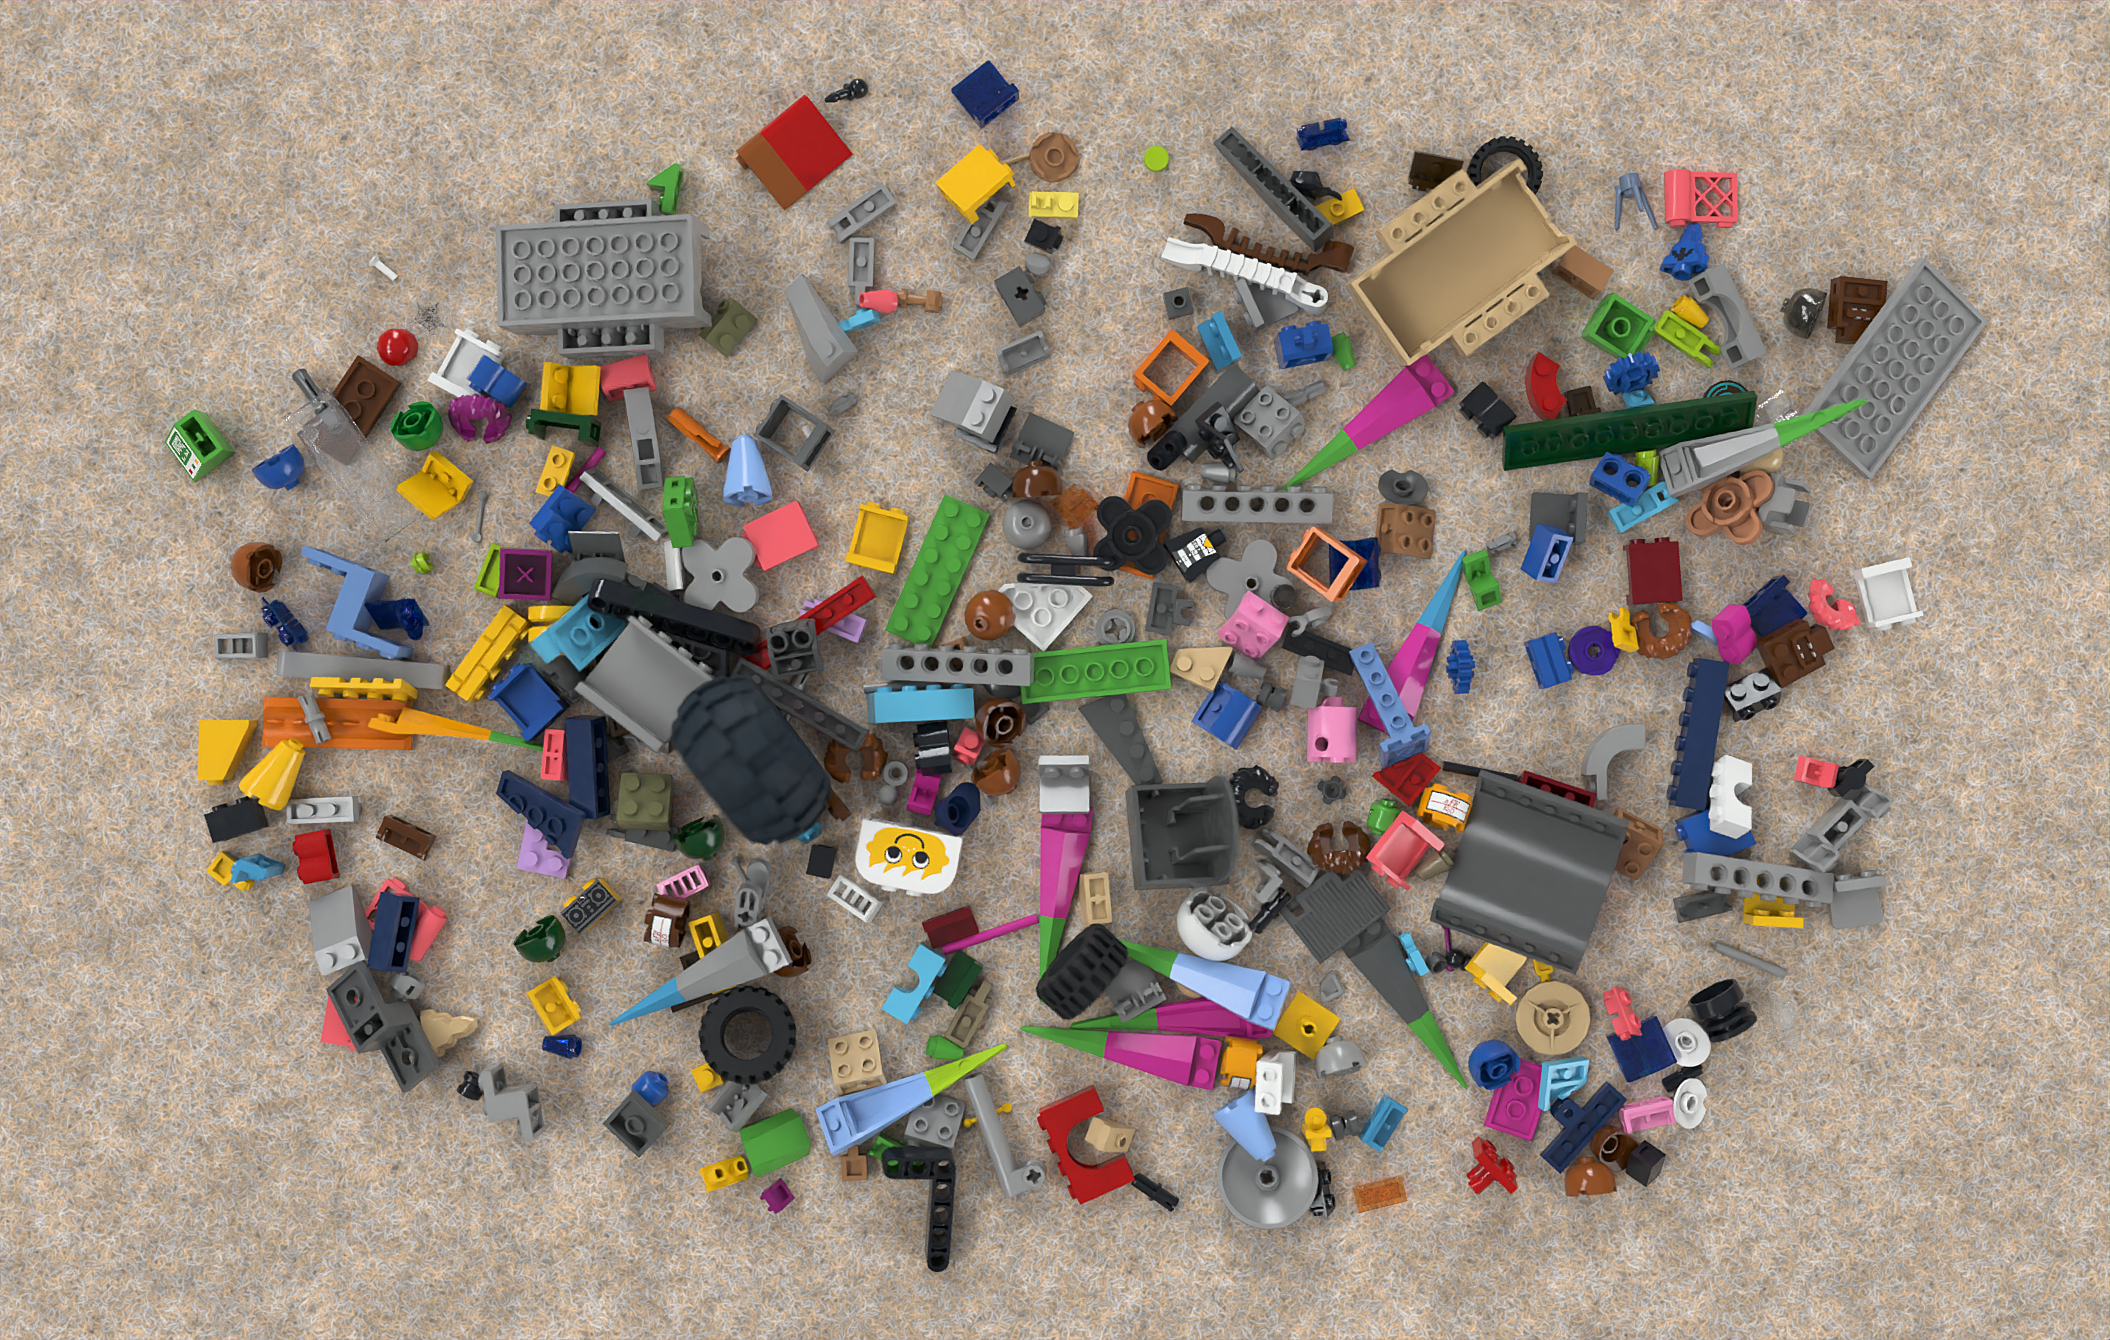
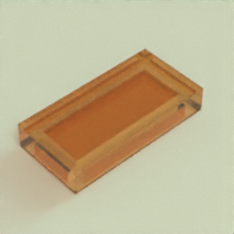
M1401 1175L1352 1187L1359 1213L1408 1201Z

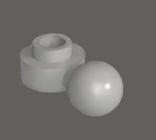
M900 760L891 761L884 768L883 775L887 785L883 786L878 792L879 800L883 804L890 805L896 802L898 798L896 787L903 784L909 777L908 766ZM894 768H899L901 770L900 777H895L893 775Z

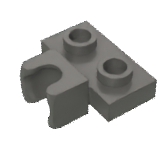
M1153 582L1145 631L1170 635L1171 624L1189 627L1191 621L1181 616V609L1184 607L1192 608L1194 601L1176 599L1178 586Z

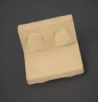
M875 1029L828 1040L833 1085L839 1096L849 1095L888 1083L887 1076L882 1068L878 1035Z

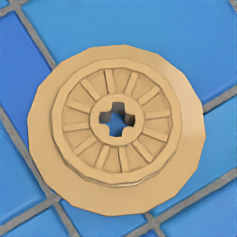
M1558 981L1542 982L1527 990L1518 1003L1515 1015L1517 1031L1525 1044L1538 1053L1551 1056L1566 1054L1579 1046L1587 1035L1590 1024L1589 1007L1582 994L1571 985ZM1549 1012L1553 1014L1557 1013L1555 1015L1556 1021L1554 1023L1548 1021L1549 1017L1547 1016V1014Z

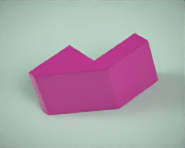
M917 769L906 810L930 817L942 774L922 776L921 769Z

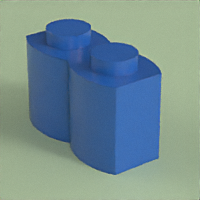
M484 354L466 378L471 382L470 388L481 395L485 391L492 396V401L503 402L509 408L513 406L527 385L526 382Z

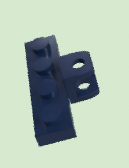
M1607 1081L1582 1108L1568 1097L1563 1100L1557 1098L1550 1106L1549 1111L1564 1128L1543 1150L1540 1156L1561 1174L1592 1140L1595 1132L1611 1119L1627 1099Z

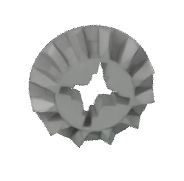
M1121 610L1105 612L1096 623V636L1102 645L1130 643L1135 635L1134 621L1126 612ZM1111 619H1113L1117 626H1126V628L1119 631L1120 640H1117L1113 633L1105 634L1111 628Z

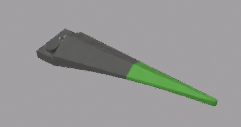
M1380 917L1344 945L1342 950L1461 1086L1467 1089L1458 1066L1391 931Z

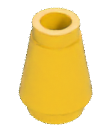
M1685 294L1681 295L1671 307V311L1675 315L1699 329L1703 328L1710 318L1691 296L1687 297Z

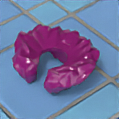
M477 394L472 396L462 395L459 398L452 399L449 404V422L463 440H467L468 443L473 441L476 435V427L470 422L469 418L481 420L487 418L488 425L483 435V440L486 444L495 442L503 437L512 420V415L507 413L504 403L492 401L490 397L485 398Z

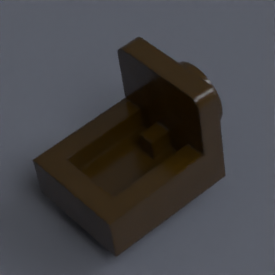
M1591 385L1564 392L1570 417L1601 413L1600 407L1596 408Z

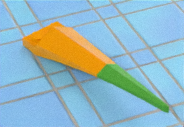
M407 707L403 708L398 722H395L396 717L379 714L378 717H371L368 726L393 734L465 737L511 744L543 751L544 746L541 743L527 742L522 738Z

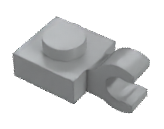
M1329 605L1308 611L1304 615L1290 617L1287 625L1295 623L1299 627L1298 630L1292 632V637L1300 636L1307 627L1312 626L1313 629L1324 626L1332 615V611Z

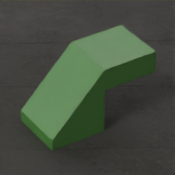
M1485 549L1461 558L1463 572L1478 611L1502 603L1499 584L1491 574L1489 556Z

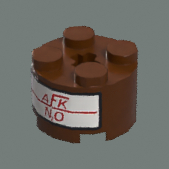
M654 893L651 905L653 909L647 910L644 924L649 925L644 934V942L669 948H680L686 934L684 929L686 919L690 915L691 901L685 900V898Z

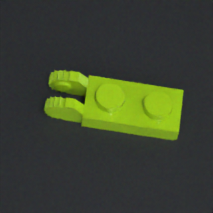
M1669 310L1664 311L1654 327L1655 335L1706 368H1711L1713 361L1699 352L1702 346L1711 354L1719 356L1721 353L1720 347L1709 340L1708 336Z

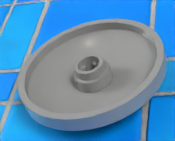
M1273 1126L1269 1127L1277 1146L1274 1149L1275 1155L1264 1162L1261 1158L1255 1160L1233 1139L1223 1151L1217 1170L1219 1193L1227 1209L1244 1224L1263 1230L1284 1228L1299 1220L1312 1205L1318 1187L1317 1166L1309 1148L1293 1133ZM1270 1175L1272 1182L1264 1183L1263 1176Z

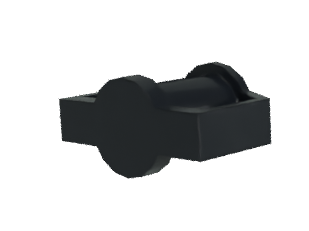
M1858 759L1848 767H1839L1835 787L1833 789L1828 788L1827 790L1834 797H1843L1851 789H1860L1866 783V774L1875 766L1868 759Z

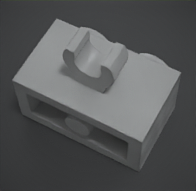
M1300 656L1290 704L1315 709L1319 692L1336 697L1339 681L1331 678H1322L1325 661L1319 660L1315 656Z

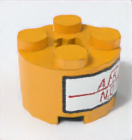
M1435 783L1433 787L1425 788L1416 818L1424 817V823L1447 831V828L1450 826L1456 828V833H1463L1473 804L1470 802L1472 797L1462 792H1457V795L1447 792L1448 788L1446 786Z
M1226 1035L1225 1042H1228L1229 1045L1227 1050L1222 1052L1220 1074H1225V1079L1220 1080V1085L1251 1090L1252 1086L1256 1085V1063L1262 1057V1044H1257L1256 1039Z

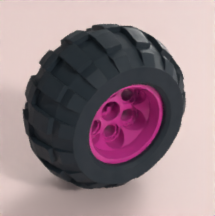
M725 675L702 683L685 697L676 710L678 717L672 722L671 741L693 776L735 828L750 842L768 845L773 841L781 844L798 838L814 826L827 809L825 802L830 797L831 780L794 728L760 686L751 677L734 675L727 678Z

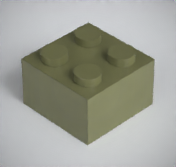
M621 772L616 820L620 829L671 831L675 782L672 774Z

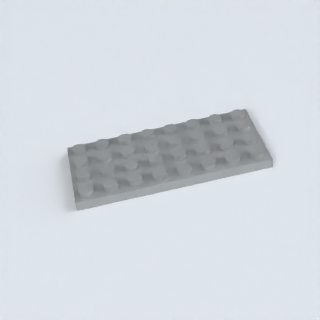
M1918 258L1803 415L1862 398L1866 399L1868 402L1865 405L1816 429L1814 432L1865 479H1872L1988 320L1925 258Z

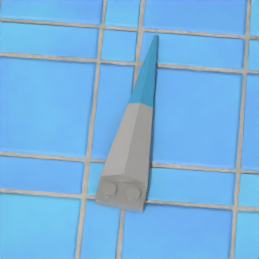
M769 916L743 929L611 1021L609 1025L613 1026L765 976L791 963L792 960L771 917Z

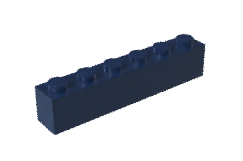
M1693 658V663L1690 662L1688 665L1687 677H1690L1689 687H1685L1683 692V701L1686 702L1685 710L1679 716V726H1682L1681 734L1676 737L1674 746L1675 750L1678 751L1677 758L1673 760L1670 769L1671 775H1674L1672 785L1668 786L1666 792L1669 805L1705 811L1730 663Z

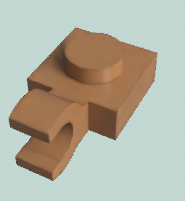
M856 1144L848 1149V1154L841 1155L842 1181L868 1179L867 1153H859V1145Z

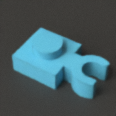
M863 308L855 312L856 315L849 317V320L838 322V324L847 334L856 329L866 328L882 321L879 312Z
M1405 932L1399 935V941L1408 957L1405 961L1411 973L1415 971L1419 976L1428 973L1429 970L1419 950L1416 948L1410 933Z

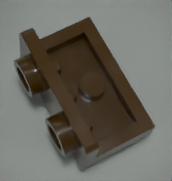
M1414 150L1408 183L1412 185V189L1418 191H1426L1427 188L1434 189L1454 173L1462 170L1464 161L1462 159Z

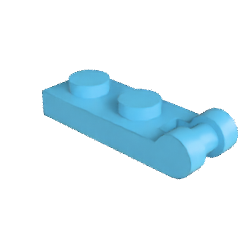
M1663 480L1645 490L1634 508L1622 503L1607 511V514L1617 532L1621 533L1678 502L1680 499L1679 497L1672 498L1669 495L1666 481ZM1661 491L1665 500L1660 501L1656 493Z

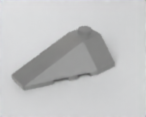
M801 274L785 289L808 363L820 381L826 383L858 351L804 274Z

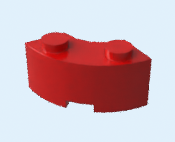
M1538 352L1531 358L1526 370V394L1532 410L1542 421L1553 420L1567 401L1560 393L1556 384V374L1560 365Z

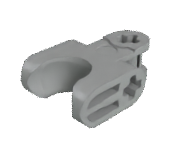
M754 858L750 861L746 877L750 878V884H741L737 892L734 912V929L739 930L740 927L747 928L764 918L765 898L769 889L772 870L771 863L764 859Z

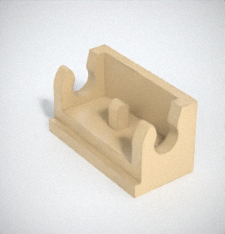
M1108 872L1079 873L1078 885L1082 923L1086 925L1111 923L1112 912Z

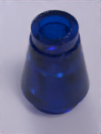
M575 1034L545 1036L542 1042V1049L567 1059L577 1058L581 1053L582 1039L576 1037Z

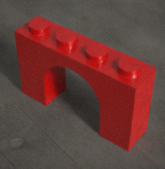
M1094 1084L1039 1108L1040 1116L1037 1117L1042 1131L1047 1130L1050 1136L1047 1143L1052 1154L1056 1152L1058 1154L1060 1162L1057 1165L1063 1177L1067 1175L1070 1181V1185L1067 1186L1073 1200L1078 1199L1080 1205L1135 1181L1134 1174L1124 1153L1096 1165H1087L1077 1161L1068 1150L1067 1138L1071 1129L1079 1122L1104 1112V1106Z

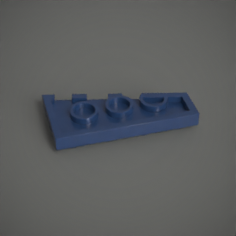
M503 771L496 794L517 814L521 813L528 820V824L533 829H539L546 836L545 840L551 846L556 845L562 851L561 855L565 859L573 858L586 813L512 771Z

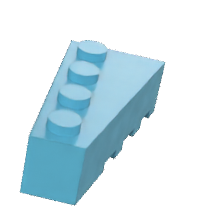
M951 684V689L942 690L941 685H926V690L917 691V686H902V691L892 692V687H879L876 693L867 694L868 723L975 718L973 688H966V684Z

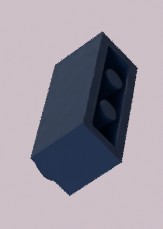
M380 892L367 967L385 972L407 973L420 897L402 893Z

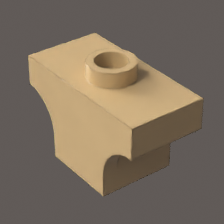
M1093 1116L1085 1140L1094 1144V1148L1102 1152L1127 1153L1135 1129L1106 1117Z

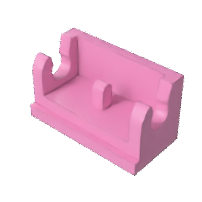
M1667 1096L1625 1104L1618 1110L1621 1128L1626 1134L1676 1123L1673 1101Z

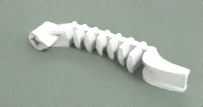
M1168 237L1166 247L1161 256L1162 260L1195 272L1201 271L1202 266L1207 267L1208 275L1213 276L1217 270L1220 271V276L1223 278L1227 274L1233 275L1234 281L1244 278L1247 280V285H1251L1254 282L1260 285L1261 290H1264L1266 287L1273 289L1272 294L1277 295L1278 292L1285 293L1286 300L1298 305L1313 316L1322 314L1326 309L1327 291L1321 286L1305 281L1295 272L1293 274L1284 271V268L1278 269L1272 267L1269 263L1258 262V259L1254 258L1252 260L1246 258L1243 254L1231 253V250L1224 251L1218 249V246L1211 247L1205 243L1191 244ZM1315 298L1319 299L1317 303H1313Z

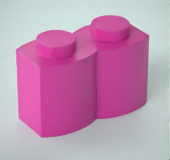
M1728 604L1712 620V630L1719 641L1718 650L1724 662L1740 664L1757 647L1756 635L1750 627V614L1744 605Z

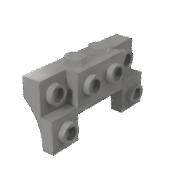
M1866 783L1860 789H1851L1788 852L1798 862L1807 863L1814 871L1823 873L1830 871L1837 864L1836 860L1841 855L1838 851L1845 845L1846 841L1863 827V823L1868 818L1877 819L1885 816L1891 809L1889 806L1895 800L1889 794L1877 791Z

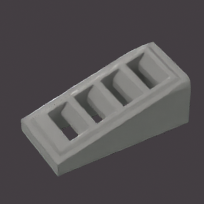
M268 633L214 634L215 659L268 658ZM236 638H237L238 653H235V639H236ZM245 638H248V653H245ZM224 639H228V654H224Z

